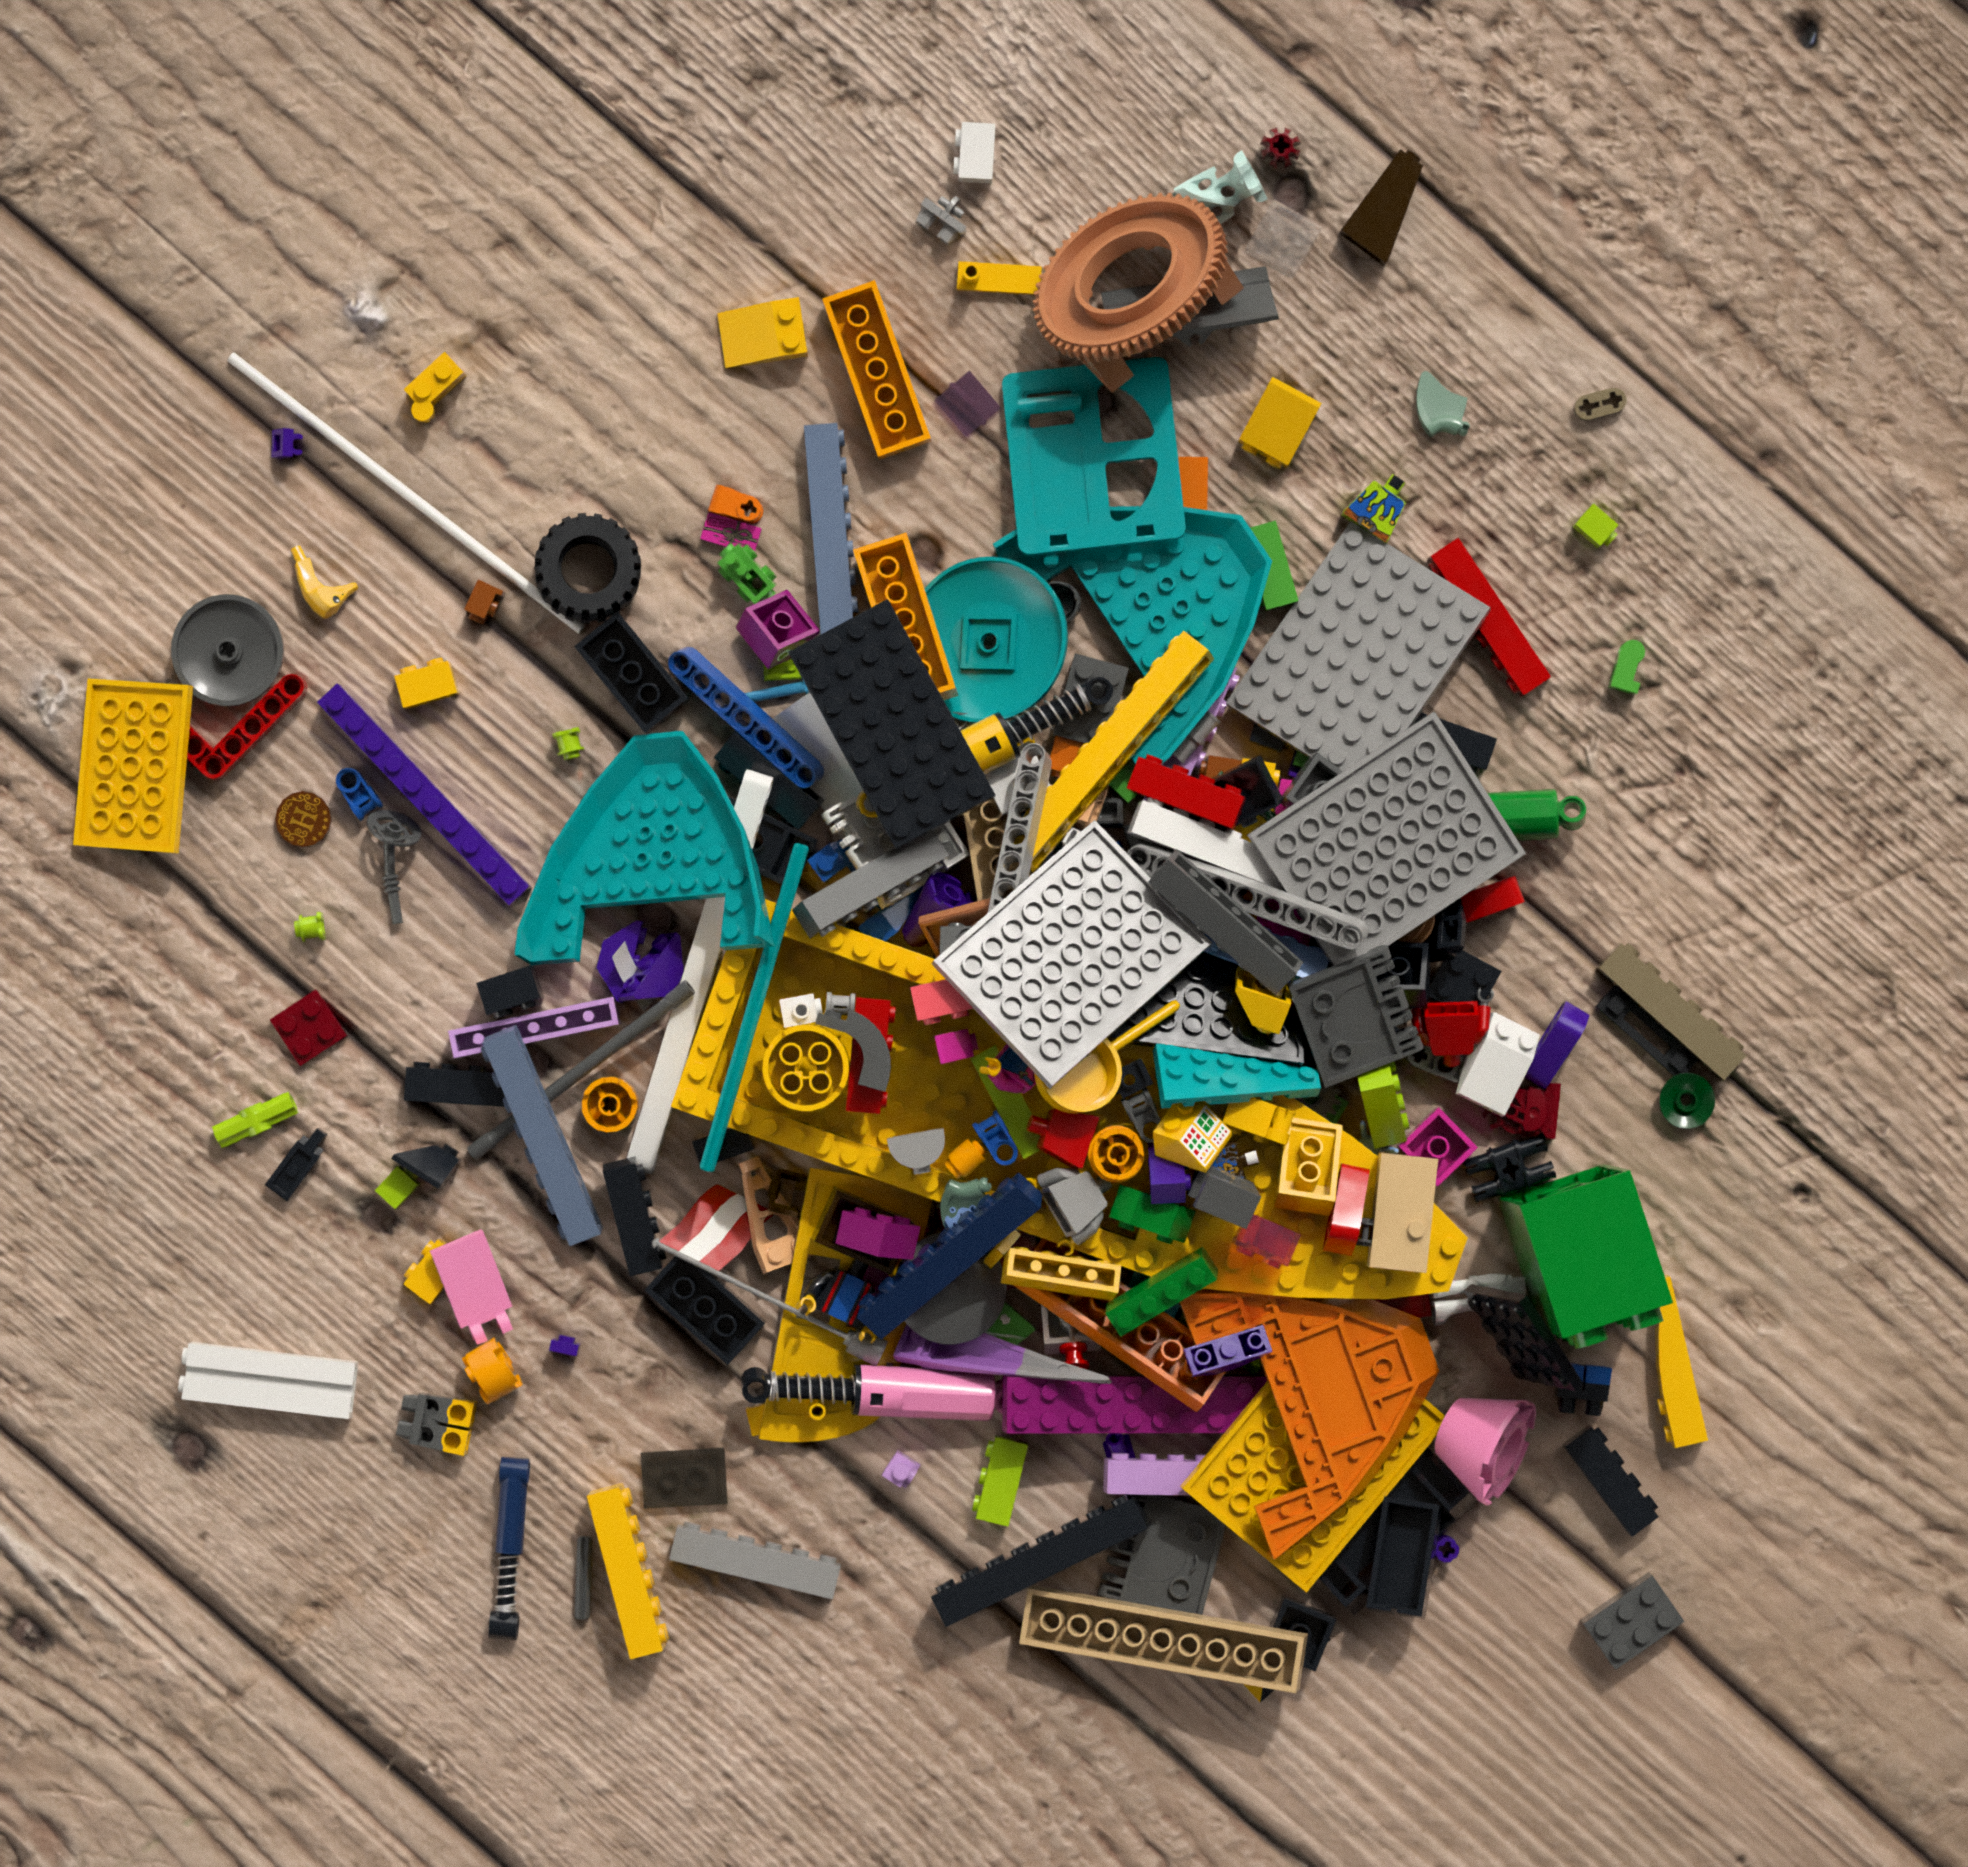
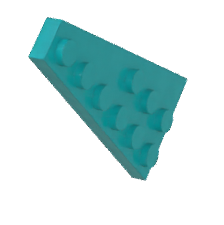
M1158 1043L1155 1044L1152 1051L1161 1108H1171V1105L1174 1103H1182L1184 1107L1194 1106L1195 1102L1206 1101L1210 1105L1249 1102L1251 1097H1261L1262 1101L1272 1100L1273 1096L1284 1095L1288 1099L1316 1097L1321 1090L1318 1069L1294 1066L1281 1062L1263 1061L1255 1058L1232 1056L1225 1053L1220 1054Z

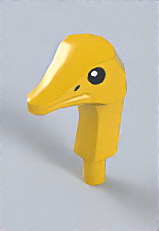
M295 546L291 549V553L296 561V576L305 601L323 619L332 617L338 612L346 599L358 589L357 584L350 583L336 587L322 585L314 574L310 558H306L301 546Z

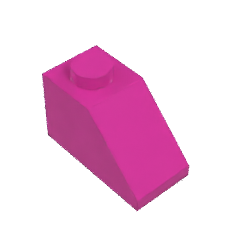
M968 1028L935 1036L941 1064L974 1057L973 1051L978 1050L975 1033L969 1034Z

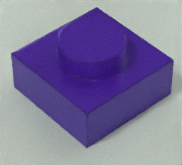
M559 1334L558 1339H551L549 1351L577 1356L579 1355L581 1344L575 1343V1337Z

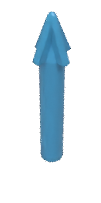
M804 681L745 694L752 701L759 702L803 692L808 694L809 690Z

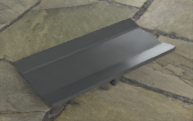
M1266 266L1234 271L1244 289L1224 305H1221L1215 294L1212 293L1213 296L1208 298L1207 304L1199 310V313L1171 337H1177L1186 345L1192 346L1190 337L1196 334L1200 336L1198 341L1202 345L1214 330L1279 320ZM1158 284L1101 292L1103 308L1117 309L1130 305L1145 297Z

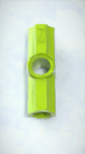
M286 1092L264 1103L259 1102L239 1111L238 1115L212 1126L217 1142L221 1148H224L248 1136L251 1138L273 1128L272 1125L299 1112L290 1092Z

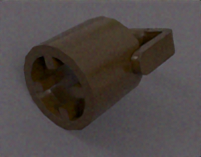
M779 1169L776 1172L775 1179L771 1180L767 1197L770 1198L769 1210L794 1217L801 1214L808 1177L804 1174ZM781 1178L796 1181L791 1206L775 1203L781 1188Z

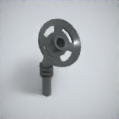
M378 810L368 816L367 828L372 835L384 842L385 876L382 877V880L385 881L383 886L386 887L384 893L388 894L392 925L403 923L398 893L401 888L397 887L400 882L396 880L399 876L395 874V846L408 847L415 845L421 838V829L413 819L402 813L392 810ZM392 820V822H388L380 825L377 821ZM404 826L411 831L412 835H409L408 830Z

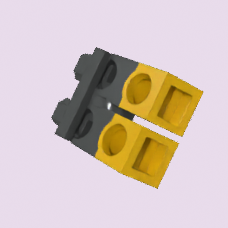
M424 1392L419 1395H404L401 1410L415 1412L413 1422L399 1420L396 1435L410 1440L409 1444L465 1456L468 1454L472 1429L468 1428L473 1426L478 1401ZM444 1423L452 1424V1425H457V1426H462V1427L459 1428V1427L444 1425Z

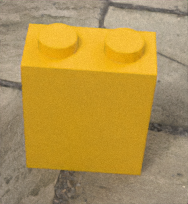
M1272 377L1238 440L1242 444L1241 449L1253 456L1259 453L1267 457L1265 462L1277 469H1280L1281 466L1287 468L1322 403Z

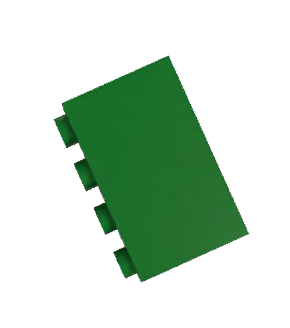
M1602 1164L1534 1186L1531 1190L1525 1189L1509 1194L1507 1198H1497L1522 1276L1525 1279L1529 1298L1550 1332L1555 1334L1557 1339L1562 1338L1563 1342L1568 1341L1569 1345H1574L1575 1349L1607 1340L1608 1335L1604 1325L1616 1322L1617 1325L1623 1324L1624 1328L1629 1327L1630 1331H1635L1664 1321L1660 1307L1672 1304L1673 1300L1630 1170Z

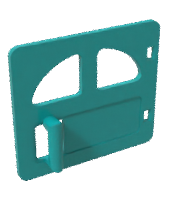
M1161 357L1125 360L1134 376L1118 389L1126 392L1142 407L1152 424L1154 433L1150 438L1110 443H1106L1102 439L1098 403V389L1104 384L1085 365L1010 373L1003 378L1002 390L1019 550L1022 554L1035 556L1178 540L1184 536L1186 525L1169 369L1166 360ZM1061 391L1072 392L1069 394L1027 398V396ZM1072 410V413L1075 415V422L1072 424L1031 428L1029 426V418L1033 414ZM1146 459L1156 461L1158 466L1155 481L1144 503L1126 519L1121 521L1113 520L1110 515L1106 466L1110 463ZM1153 526V535L1137 536L1136 528ZM1067 536L1068 544L1050 546L1051 537Z

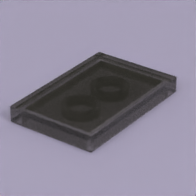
M725 1447L641 1452L644 1509L728 1504Z

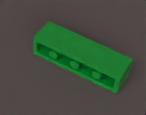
M1202 1246L1108 1302L1105 1314L1121 1337L1216 1281L1218 1268Z

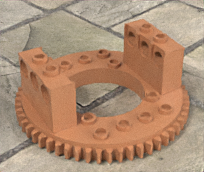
M1151 193L1147 198H1143L1141 195L1134 201L1129 198L1127 203L1122 204L1118 202L1116 207H1108L1104 213L1098 212L1097 217L1094 219L1089 218L1087 224L1084 226L1079 225L1077 232H1071V237L1068 240L1062 241L1063 246L1055 249V256L1049 257L1050 264L1043 267L1045 273L1039 275L1041 282L1036 283L1038 290L1034 292L1036 299L1033 300L1035 305L1033 312L1035 313L1034 319L1037 322V326L1049 344L1056 351H1061L1064 356L1068 354L1072 359L1076 356L1113 393L1134 376L1122 357H1130L1148 348L1151 349L1168 337L1173 336L1174 333L1181 330L1185 324L1190 322L1199 313V310L1207 304L1208 298L1213 296L1212 293L1215 294L1220 304L1224 305L1244 287L1227 262L1225 256L1228 253L1226 248L1228 243L1225 239L1226 234L1209 207H1205L1203 202L1199 203L1195 198L1191 200L1187 195L1183 198L1179 193L1175 197L1172 193H1168L1165 197L1162 193H1158L1156 197ZM1159 246L1171 250L1172 259L1166 275L1156 288L1142 299L1117 309H1099L1089 304V299L1093 295L1091 289L1095 280L1118 257L1142 247L1150 250Z

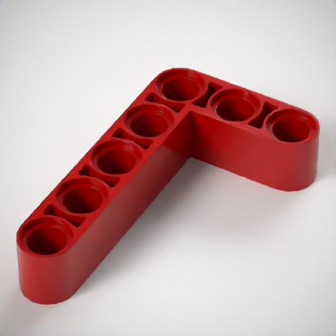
M295 674L284 676L215 747L190 724L188 747L191 741L199 740L202 748L196 755H192L188 749L187 759L206 777L214 780L223 779L304 698L308 689L307 683L303 678ZM291 680H298L300 690L298 693L290 695L287 692V684ZM271 700H278L281 706L279 712L270 715L267 711L268 703ZM255 719L259 720L261 724L260 731L257 734L251 735L247 729L249 722ZM238 739L241 743V750L237 754L232 755L228 751V744L230 741ZM218 759L222 767L219 773L213 775L209 772L208 766L212 760Z

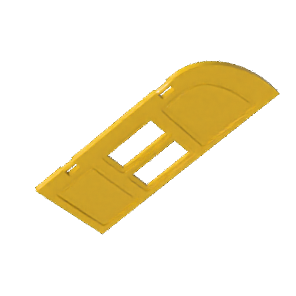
M810 1167L784 1303L795 1308L796 1303L800 1300L808 1254L841 1259L839 1267L847 1271L854 1259L815 1242L811 1237L834 1186L899 1215L910 1218L914 1225L920 1226L917 1242L925 1237L932 1200L874 1178ZM898 1258L892 1274H889L891 1278L896 1275L897 1268L902 1259ZM783 1309L771 1370L772 1372L775 1371L776 1375H782L785 1371L788 1376H793L795 1372L799 1376H804L808 1372L810 1377H815L818 1373L821 1377H827L830 1373L833 1378H838L840 1374L844 1378H849L852 1375L855 1364L872 1365L845 1352L847 1346L843 1344L844 1338L805 1319L796 1318L797 1315ZM831 1315L829 1323H826L845 1333H848L849 1329L853 1331L856 1329L847 1327L846 1322ZM905 1321L883 1338L888 1342L877 1366H886L888 1362L893 1363V1366L900 1367L901 1362H897L893 1354L906 1326ZM776 1398L774 1401L766 1399L759 1439L778 1442L828 1440L859 1431L875 1422L881 1416L852 1415L851 1401H847L844 1404L843 1401L836 1400L835 1404H833L832 1400H824L826 1414L821 1420H814L809 1415L808 1406L810 1399H802L801 1403L797 1398H791L790 1402H788L787 1398H780L778 1402ZM816 1406L812 1410L814 1412H819L822 1410V1408Z

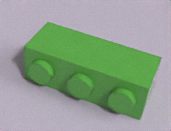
M1276 520L1250 527L1272 560L1260 607L1263 606L1264 611L1268 612L1298 602Z

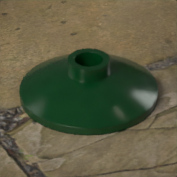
M1680 1073L1671 1077L1663 1085L1659 1095V1106L1663 1116L1669 1123L1679 1128L1690 1129L1702 1125L1709 1119L1714 1110L1715 1095L1711 1085L1703 1077L1693 1073ZM1683 1095L1690 1097L1689 1104L1683 1105L1681 1103Z

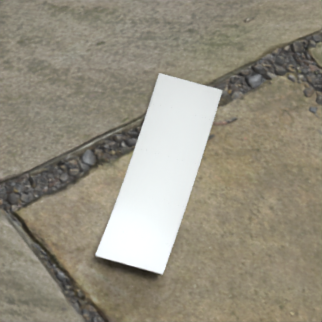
M624 941L612 956L623 983L633 976L637 970ZM655 998L635 1001L645 1011Z

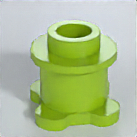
M579 727L552 734L553 738L557 740L559 748L557 756H563L564 760L581 756L580 751L585 749L580 744L578 733H580Z
M316 912L315 916L303 917L300 914L299 920L294 921L296 937H301L302 942H306V939L318 937L321 940H326L323 912Z

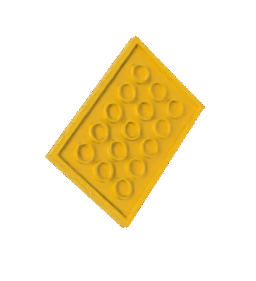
M87 679L73 845L179 854L193 686Z

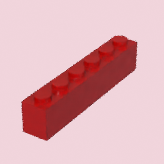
M1459 537L1428 558L1431 562L1428 564V567L1432 572L1491 608L1490 613L1474 636L1482 648L1487 646L1493 656L1490 657V660L1498 671L1503 670L1508 677L1505 682L1514 695L1518 693L1522 697L1551 678V675Z

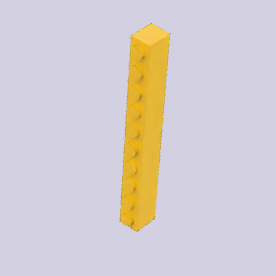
M1185 631L1170 641L1168 650L1163 656L1153 661L1150 671L1143 679H1139L1133 685L1130 695L1116 705L1113 715L1107 722L1104 721L1098 726L1095 732L1096 735L1091 741L1081 746L1074 761L1061 770L1058 780L1052 786L1047 787L1030 868L1031 872H1035L1214 660L1210 651ZM1030 808L1026 811L1023 817H1026L1030 813ZM1025 835L1018 836L1014 844L1022 843Z

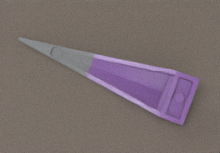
M906 1324L893 1354L897 1362L920 1365L923 1369L1104 1384L1112 1383L1108 1376L1044 1356L987 1333H983L979 1337L965 1343L940 1344L921 1337Z

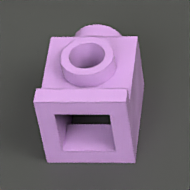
M897 1449L882 1472V1476L901 1488L902 1486L906 1489L921 1464Z

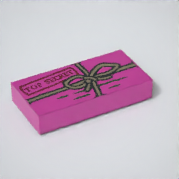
M708 512L700 539L723 547H727L730 543L734 547L739 543L743 547L748 544L756 551L762 528Z

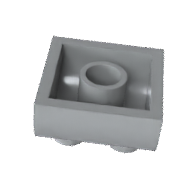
M944 1128L887 1138L890 1153L900 1164L913 1168L914 1175L931 1172L930 1164L939 1158L944 1148Z

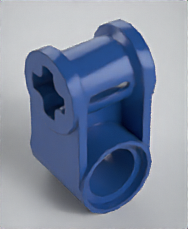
M345 768L337 774L336 785L360 822L364 820V816L377 807L382 808L384 806L376 792L368 785L358 770ZM348 772L353 773L357 778L356 785L350 789L346 788L342 783L343 776ZM370 800V802H368L366 805L360 808L362 804Z
M997 1110L993 1111L991 1117L979 1124L976 1122L972 1124L982 1143L988 1148L998 1164L1010 1165L1016 1161L1018 1157L1017 1147ZM994 1124H997L996 1127H994V1128L990 1129L989 1131L985 1132L986 1129H988L989 1127L993 1126ZM1004 1144L1013 1148V1156L1007 1161H1002L997 1156L998 1148Z

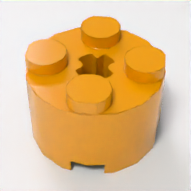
M618 1077L600 1078L592 1082L584 1091L582 1113L587 1123L596 1130L606 1133L618 1132L628 1127L637 1116L639 1111L638 1095L634 1087L624 1079ZM607 1097L610 1100L615 1098L617 1101L615 1104L617 1109L614 1112L611 1109L608 1111L604 1109V1106L607 1104L605 1101Z
M495 1337L466 1353L462 1358L469 1379L472 1383L477 1382L480 1387L479 1393L487 1405L523 1385L519 1374H513V1362L500 1342L496 1341Z

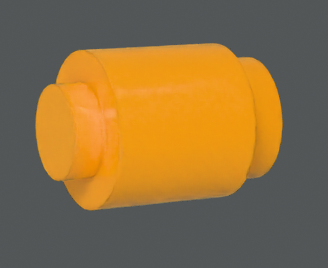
M967 1138L947 1155L948 1159L944 1164L959 1180L962 1176L967 1177L986 1160L984 1154L987 1150L977 1139L972 1142Z

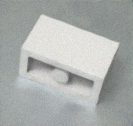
M962 122L961 130L956 129L955 146H960V157H954L953 174H959V182L992 184L995 124Z

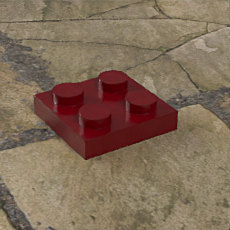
M315 989L270 1019V1022L299 1066H303L348 1036L318 989Z

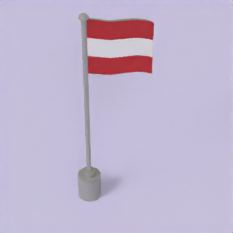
M718 1184L708 1189L699 1197L675 1228L661 1240L656 1238L652 1241L654 1249L658 1247L844 1338L843 1344L847 1346L845 1352L876 1366L886 1348L887 1340H881L877 1337L875 1342L871 1344L872 1337L868 1333H865L863 1340L860 1341L858 1336L862 1328L856 1327L855 1331L849 1329L848 1333H845L810 1315L805 1316L806 1313L720 1272L740 1254L751 1239L745 1197ZM757 1204L758 1209L760 1211L768 1210L767 1208ZM775 1215L767 1216L764 1220V1223Z

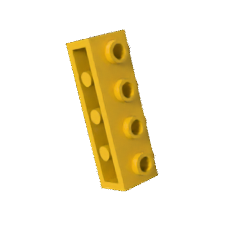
M1024 1247L1009 1248L1004 1255L1001 1283L1113 1300L1119 1291L1121 1265H1115L1106 1260L1090 1261L1085 1260L1081 1256L1065 1257L1058 1256L1056 1253L1042 1251L1040 1253L1030 1251Z

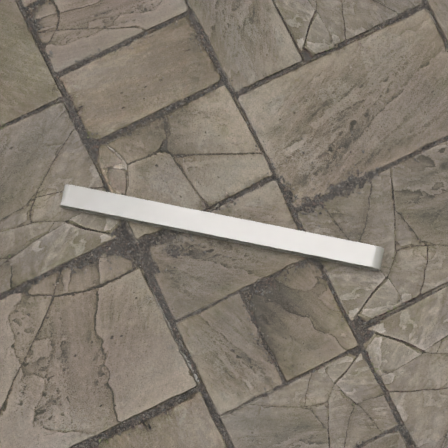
M747 769L734 809L746 831L753 850L774 777ZM725 897L709 898L705 901L680 982L682 983L684 980L689 982L695 994L677 1008L672 1009L627 1158L636 1156L637 1164H643L645 1173L651 1175L654 1171L673 1110L671 1104L692 1048L722 951L720 941Z

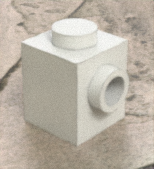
M814 994L779 1000L784 1028L814 1023L818 1013L823 1014L820 998L815 999Z

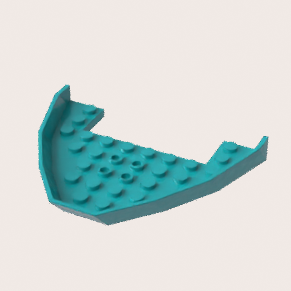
M1140 506L1110 507L1111 518L1115 521L1124 520L1137 511ZM1184 507L1186 532L1182 538L1170 541L1026 556L1019 550L1017 529L993 543L994 552L997 557L1011 559L1031 568L1046 582L1071 567L1143 677L1150 671L1153 661L1158 657H1162L1168 650L1170 641L1175 636H1179L1183 631L1206 647L1214 657L1211 664L1131 757L1134 764H1136L1138 757L1145 759L1147 754L1162 759L1161 765L1170 758L1224 691L1255 625L1272 560L1242 515ZM1153 526L1136 528L1137 536L1154 534ZM1067 536L1050 538V546L1068 544Z
M683 731L634 735L590 786L550 847L517 929L515 956L530 965L580 962L585 910L588 908L725 897L720 941L722 949L738 950L775 947L759 868L746 831L717 774Z

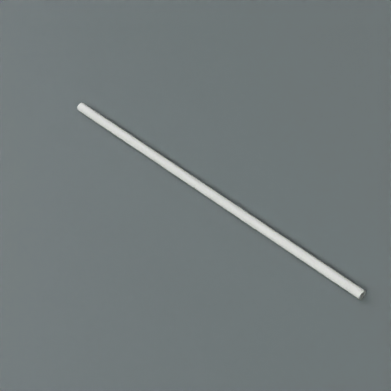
M234 352L229 356L227 361L571 629L578 634L583 630L585 625L581 621L574 619L572 622L565 619V616L561 613L556 614L551 609V606L545 603L541 597L540 590L241 357Z

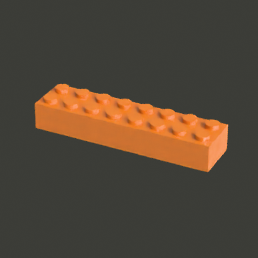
M1042 1238L1033 1252L1049 1251L1056 1253L1058 1256H1064V1253L1070 1248L1063 1245L1057 1248L1058 1243ZM1073 1250V1253H1072L1071 1255H1069V1256H1081V1257H1084L1082 1254H1080V1253L1077 1252L1076 1250ZM1120 1281L1119 1291L1115 1298L1131 1288ZM1014 1285L1195 1412H1198L1205 1404L1225 1374L1223 1372L1211 1376L1192 1377L1183 1352L1185 1348L1195 1346L1190 1330L1165 1312L1158 1314L1120 1337L1105 1314L1107 1303L1111 1300Z

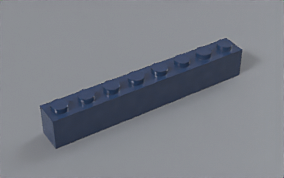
M1019 1172L1011 1179L1009 1177L1004 1179L996 1192L991 1196L989 1194L985 1195L973 1211L963 1213L955 1226L951 1229L949 1227L945 1228L932 1245L926 1244L914 1260L904 1262L899 1268L898 1273L892 1278L890 1276L886 1277L873 1294L867 1293L859 1302L860 1308L857 1319L882 1340L1041 1208L1043 1194Z

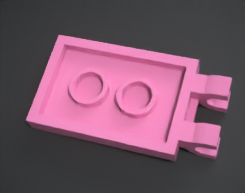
M482 1229L430 1250L460 1328L468 1326L472 1339L475 1340L477 1345L487 1341L481 1324L490 1320H496L497 1326L503 1334L513 1330L505 1312L506 1309L512 1307V1304Z

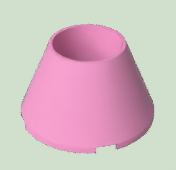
M1459 1398L1445 1415L1437 1433L1435 1453L1480 1503L1491 1505L1492 1501L1490 1499L1493 1496L1499 1498L1515 1476L1529 1445V1442L1525 1441L1528 1427L1534 1429L1536 1419L1535 1405L1528 1400Z

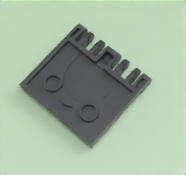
M1388 945L1375 947L1365 954L1287 984L1325 1088L1423 1049L1420 1036H1415L1418 1034L1417 1027L1409 1026L1398 1030L1396 1033L1394 1030L1395 1026L1413 1018L1410 1010L1403 1011L1409 1007L1403 988L1395 987L1400 983L1399 976H1390L1377 982L1376 976L1386 973L1395 967L1393 960H1389L1391 953Z
M1137 1495L1139 1501L1144 1503L1143 1509L1151 1526L1136 1534V1536L1134 1535L1109 1548V1550L1129 1555L1130 1560L1107 1556L1106 1562L1114 1566L1125 1567L1127 1571L1125 1578L1114 1573L1103 1572L1102 1579L1123 1586L1121 1589L1116 1586L1100 1583L1098 1595L1115 1600L1202 1615L1226 1525L1204 1506L1164 1495Z

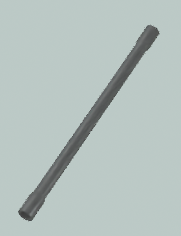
M684 980L667 993L661 1001L548 1086L545 1092L549 1102L551 1103L669 1011L677 1008L693 996L695 991L689 982ZM513 1114L467 1147L468 1152L475 1160H479L492 1150L498 1142L515 1130L514 1123L516 1121Z

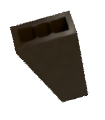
M1401 149L1339 233L1383 267L1389 260L1423 167L1419 163L1421 159L1409 150L1406 153Z

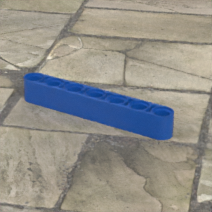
M685 647L670 655L668 659L670 671L795 785L800 788H808L822 779L824 768L821 762L693 647ZM681 655L687 658L688 668L682 665ZM702 674L707 676L709 686L704 685L701 681ZM722 693L728 695L729 705L723 702ZM743 711L750 716V723L743 720ZM763 730L769 732L771 736L770 742L763 738ZM783 749L789 750L792 756L791 761L784 757ZM804 767L810 769L812 779L804 775Z

